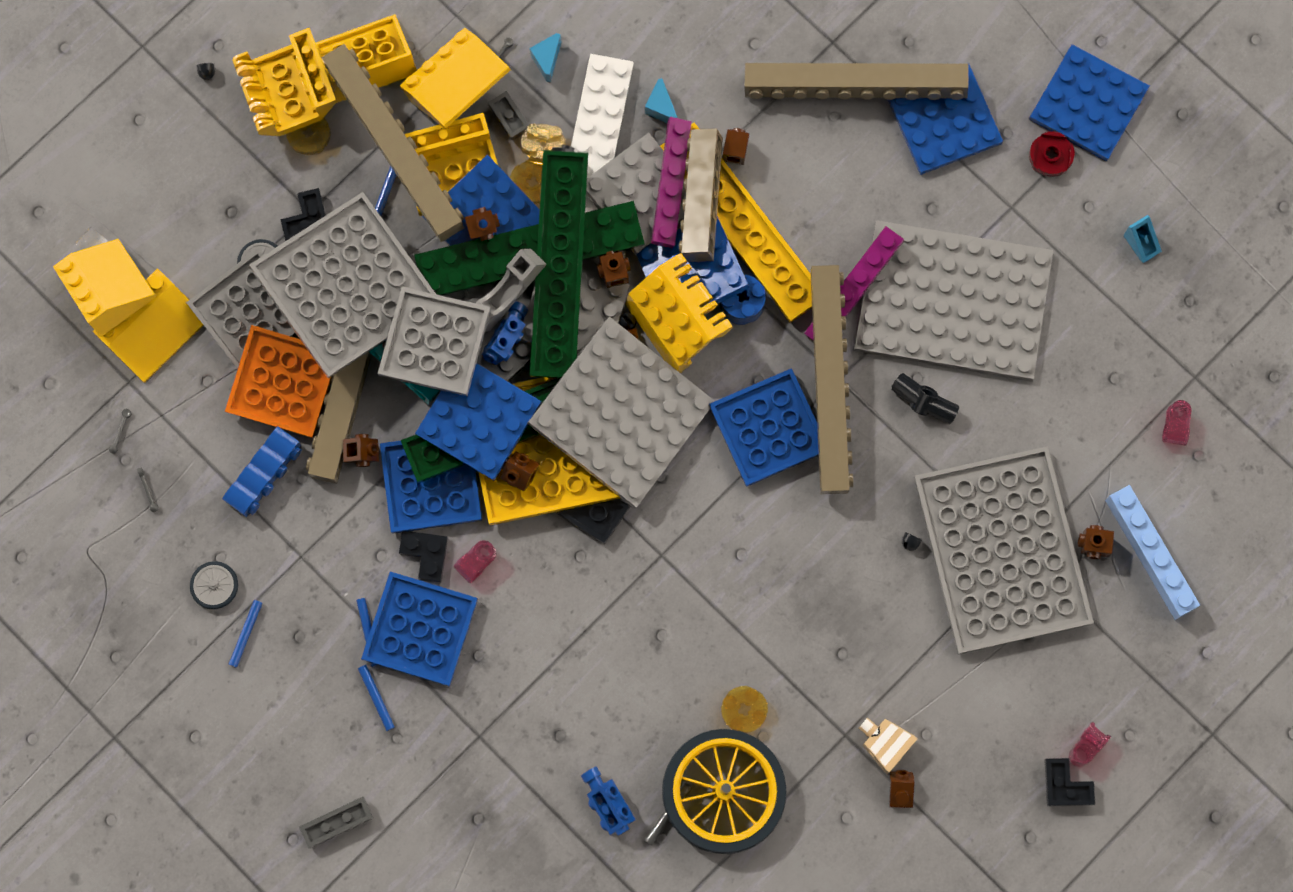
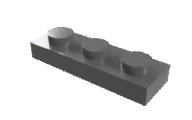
M361 797L299 828L310 849L373 819V816L365 798Z

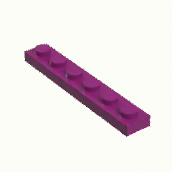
M675 117L668 119L651 244L669 248L675 246L688 152L687 140L690 137L692 121Z
M887 226L884 227L846 277L844 285H840V294L845 295V307L841 308V316L847 317L904 242V238ZM813 322L804 333L812 341H814Z

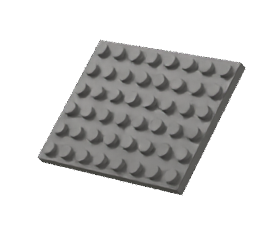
M876 220L872 243L885 226L904 238V242L863 294L854 351L1033 381L1053 250Z
M1048 446L914 476L958 654L1094 624Z

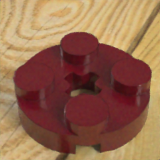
M1051 131L1041 134V136L1033 141L1029 150V160L1035 172L1049 177L1066 173L1075 156L1074 147L1066 139V136L1059 132ZM1053 149L1054 153L1058 154V157L1050 159L1046 153Z

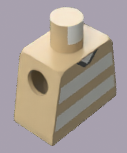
M867 718L859 727L869 737L863 744V747L886 774L894 768L918 739L887 719H884L878 727Z

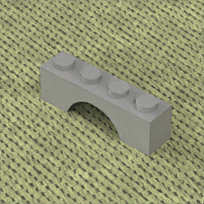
M520 249L506 266L507 271L498 285L475 303L491 308L485 332L493 329L546 266V263L532 249Z

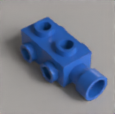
M515 301L509 308V314L501 321L490 341L484 347L481 355H483L486 361L495 365L503 360L506 362L513 353L511 349L513 345L517 344L523 337L524 333H522V330L526 324L521 320L527 315L528 308L521 302Z
M596 766L581 775L584 783H588L592 790L587 794L589 806L598 813L601 819V827L608 831L610 835L616 833L619 836L630 829L628 825L636 819L613 779L603 783L600 778L601 773Z

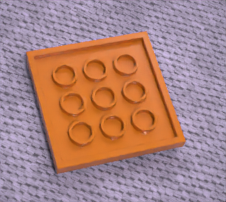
M251 325L225 412L274 427L278 426L281 429L313 438L331 377L327 378L300 339Z

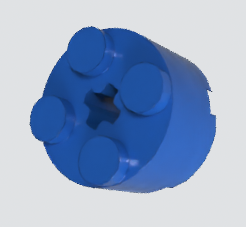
M745 275L750 288L720 302L721 310L726 316L725 318L737 325H746L756 321L762 315L765 306L766 295L764 286L756 278ZM745 297L746 300L742 303L739 302V298Z

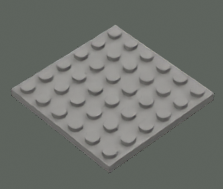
M364 192L358 194L249 265L251 271L327 378H330L387 340L401 287L436 294Z
M609 316L527 423L630 506L636 508L709 411V404L715 401Z

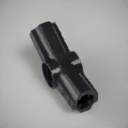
M904 373L900 374L891 386V390L911 403V409L920 415L926 416L930 414L951 424L958 413L959 405L940 397L933 388L925 385L921 386Z

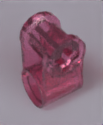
M1178 400L1168 407L1162 434L1163 442L1187 445L1192 412L1191 406L1187 401ZM1179 408V411L1183 412V414L1178 416L1179 414L1175 409Z
M479 541L454 564L453 568L470 584L494 561L497 554L496 549L489 541ZM482 548L488 549L490 554L487 557L482 555L480 551Z
M1092 721L1070 750V762L1078 767L1085 766L1092 761L1111 736L1101 732ZM1077 749H1082L1086 753L1085 761L1077 758Z

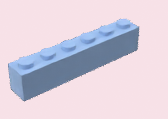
M1128 485L1111 494L1105 501L1174 620L1199 607V602L1131 486Z

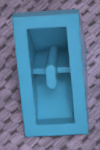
M558 33L530 48V55L547 82H551L562 43L561 34Z
M661 78L658 79L645 105V114L668 124L670 117H678L664 81Z
M1148 215L1130 225L1123 235L1143 263L1162 252L1150 216Z

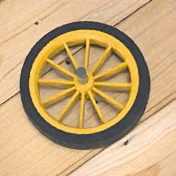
M716 729L694 736L676 751L664 774L662 797L665 811L671 824L686 841L708 852L732 854L756 846L775 829L781 819L786 803V782L779 761L763 742L742 731ZM718 747L735 749L726 780H723L716 751ZM713 749L720 781H717L695 757L707 750ZM740 750L747 753L755 761L731 783L729 781L737 752ZM692 760L715 783L714 786L683 777L685 769ZM756 763L760 765L767 780L734 787L733 784ZM681 780L710 788L712 792L681 799ZM768 783L767 802L736 793V790ZM713 796L714 800L692 820L688 817L683 808V802ZM735 796L766 806L764 813L757 823L736 802ZM717 801L719 806L711 833L699 828L693 822ZM731 801L753 824L751 828L739 834H736L729 806ZM722 804H726L733 833L730 836L713 834Z

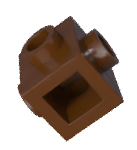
M486 207L472 210L473 215L465 217L471 239L480 237V240L484 241L494 238L493 233H496V228L500 227L497 213L492 214L491 210L486 211ZM481 220H485L488 225L486 228L479 227V222Z
M609 251L600 257V264L597 265L599 277H604L607 288L629 283L627 271H631L628 258H623L622 251Z
M356 434L355 438L343 439V462L356 463V467H369L371 462H379L378 439L369 438V434Z
M515 451L502 467L503 472L500 479L507 482L510 486L525 491L533 482L540 464L530 459L527 455Z
M1090 525V528H1086L1083 534H1079L1078 547H1081V554L1087 555L1089 559L1109 557L1113 549L1114 531L1104 530L1103 526Z

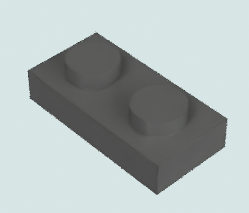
M507 91L488 102L489 107L511 140L530 130V125Z

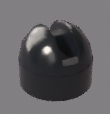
M214 63L198 64V75L204 80L211 79L215 73Z
M623 313L619 318L618 324L626 330L634 329L636 318L631 313ZM624 317H627L632 323L630 326L624 320Z
M905 532L902 545L905 549L914 551L919 547L922 539Z

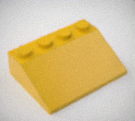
M395 14L316 42L320 57L325 56L343 44L346 45L348 50L353 49L359 59L357 64L360 68L363 66L366 68L371 77L368 79L371 85L376 84L378 88L407 78L417 71L411 51ZM324 65L337 103L347 100Z
M464 28L445 46L441 47L428 61L424 62L417 71L407 77L400 87L413 105L446 129L511 69L476 35Z
M119 239L73 252L53 266L89 325L101 337L157 297Z
M158 268L146 279L157 297L102 337L95 330L92 331L144 383L204 326L186 303L189 299Z

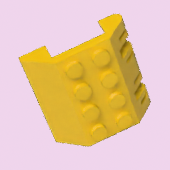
M310 28L289 35L292 45L253 60L248 52L239 54L232 59L237 75L244 77L241 79L240 84L243 87L242 89L250 112L257 113L253 120L259 135L282 136L321 121L337 103Z
M484 113L455 120L446 129L441 125H436L405 134L407 138L410 136L415 142L417 148L414 150L418 156L422 154L427 160L429 166L426 168L430 174L434 172L441 182L438 186L442 191L446 190L449 192L487 154L498 165ZM417 207V210H418V213H419V217H420V216H423L422 213H421V211H420L419 208Z
M682 253L658 266L628 293L625 303L663 360L679 373H682L692 364L691 359L712 340L723 337L733 328L728 319L723 320L726 317L723 312L716 314L709 320L706 319L704 315L713 311L718 304L716 301L710 302L713 297L702 282L698 283L700 281L698 276H693L681 283L679 278L688 274L692 269L690 264H686L687 260Z

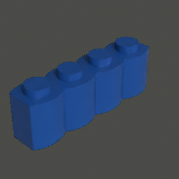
M277 426L222 499L245 517L249 514L253 515L260 506L258 503L263 496L267 497L273 490V482L285 475L288 469L286 467L291 459L294 461L302 451L300 449L301 443Z

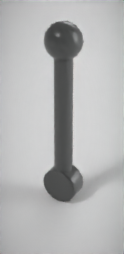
M512 38L505 39V45L497 54L499 58L508 47L513 46Z
M129 409L122 411L123 418L113 445L109 447L110 453L118 451L117 444L126 420L132 414Z
M142 467L138 468V474L150 502L149 508L152 512H156L159 507L154 502Z

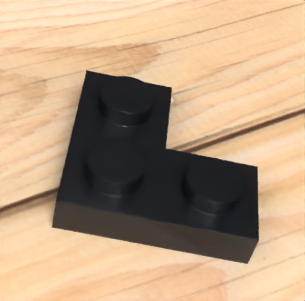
M319 188L297 193L302 214L280 219L285 241L326 216Z
M402 531L399 554L421 557L418 579L442 583L448 537Z
M1069 758L1044 759L1047 806L1095 805L1094 781L1071 782Z

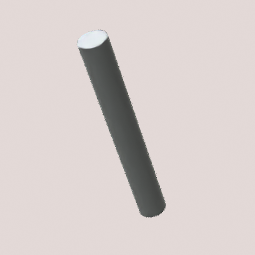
M684 783L680 789L681 799H685L692 790V787L687 783ZM664 811L644 839L650 845L654 843L669 822L666 811Z

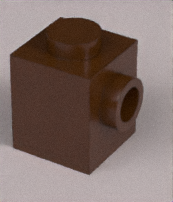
M740 128L727 129L722 156L724 162L744 165L749 133Z

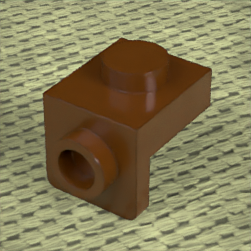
M907 770L891 771L889 776V807L913 808L915 785L913 772H908Z

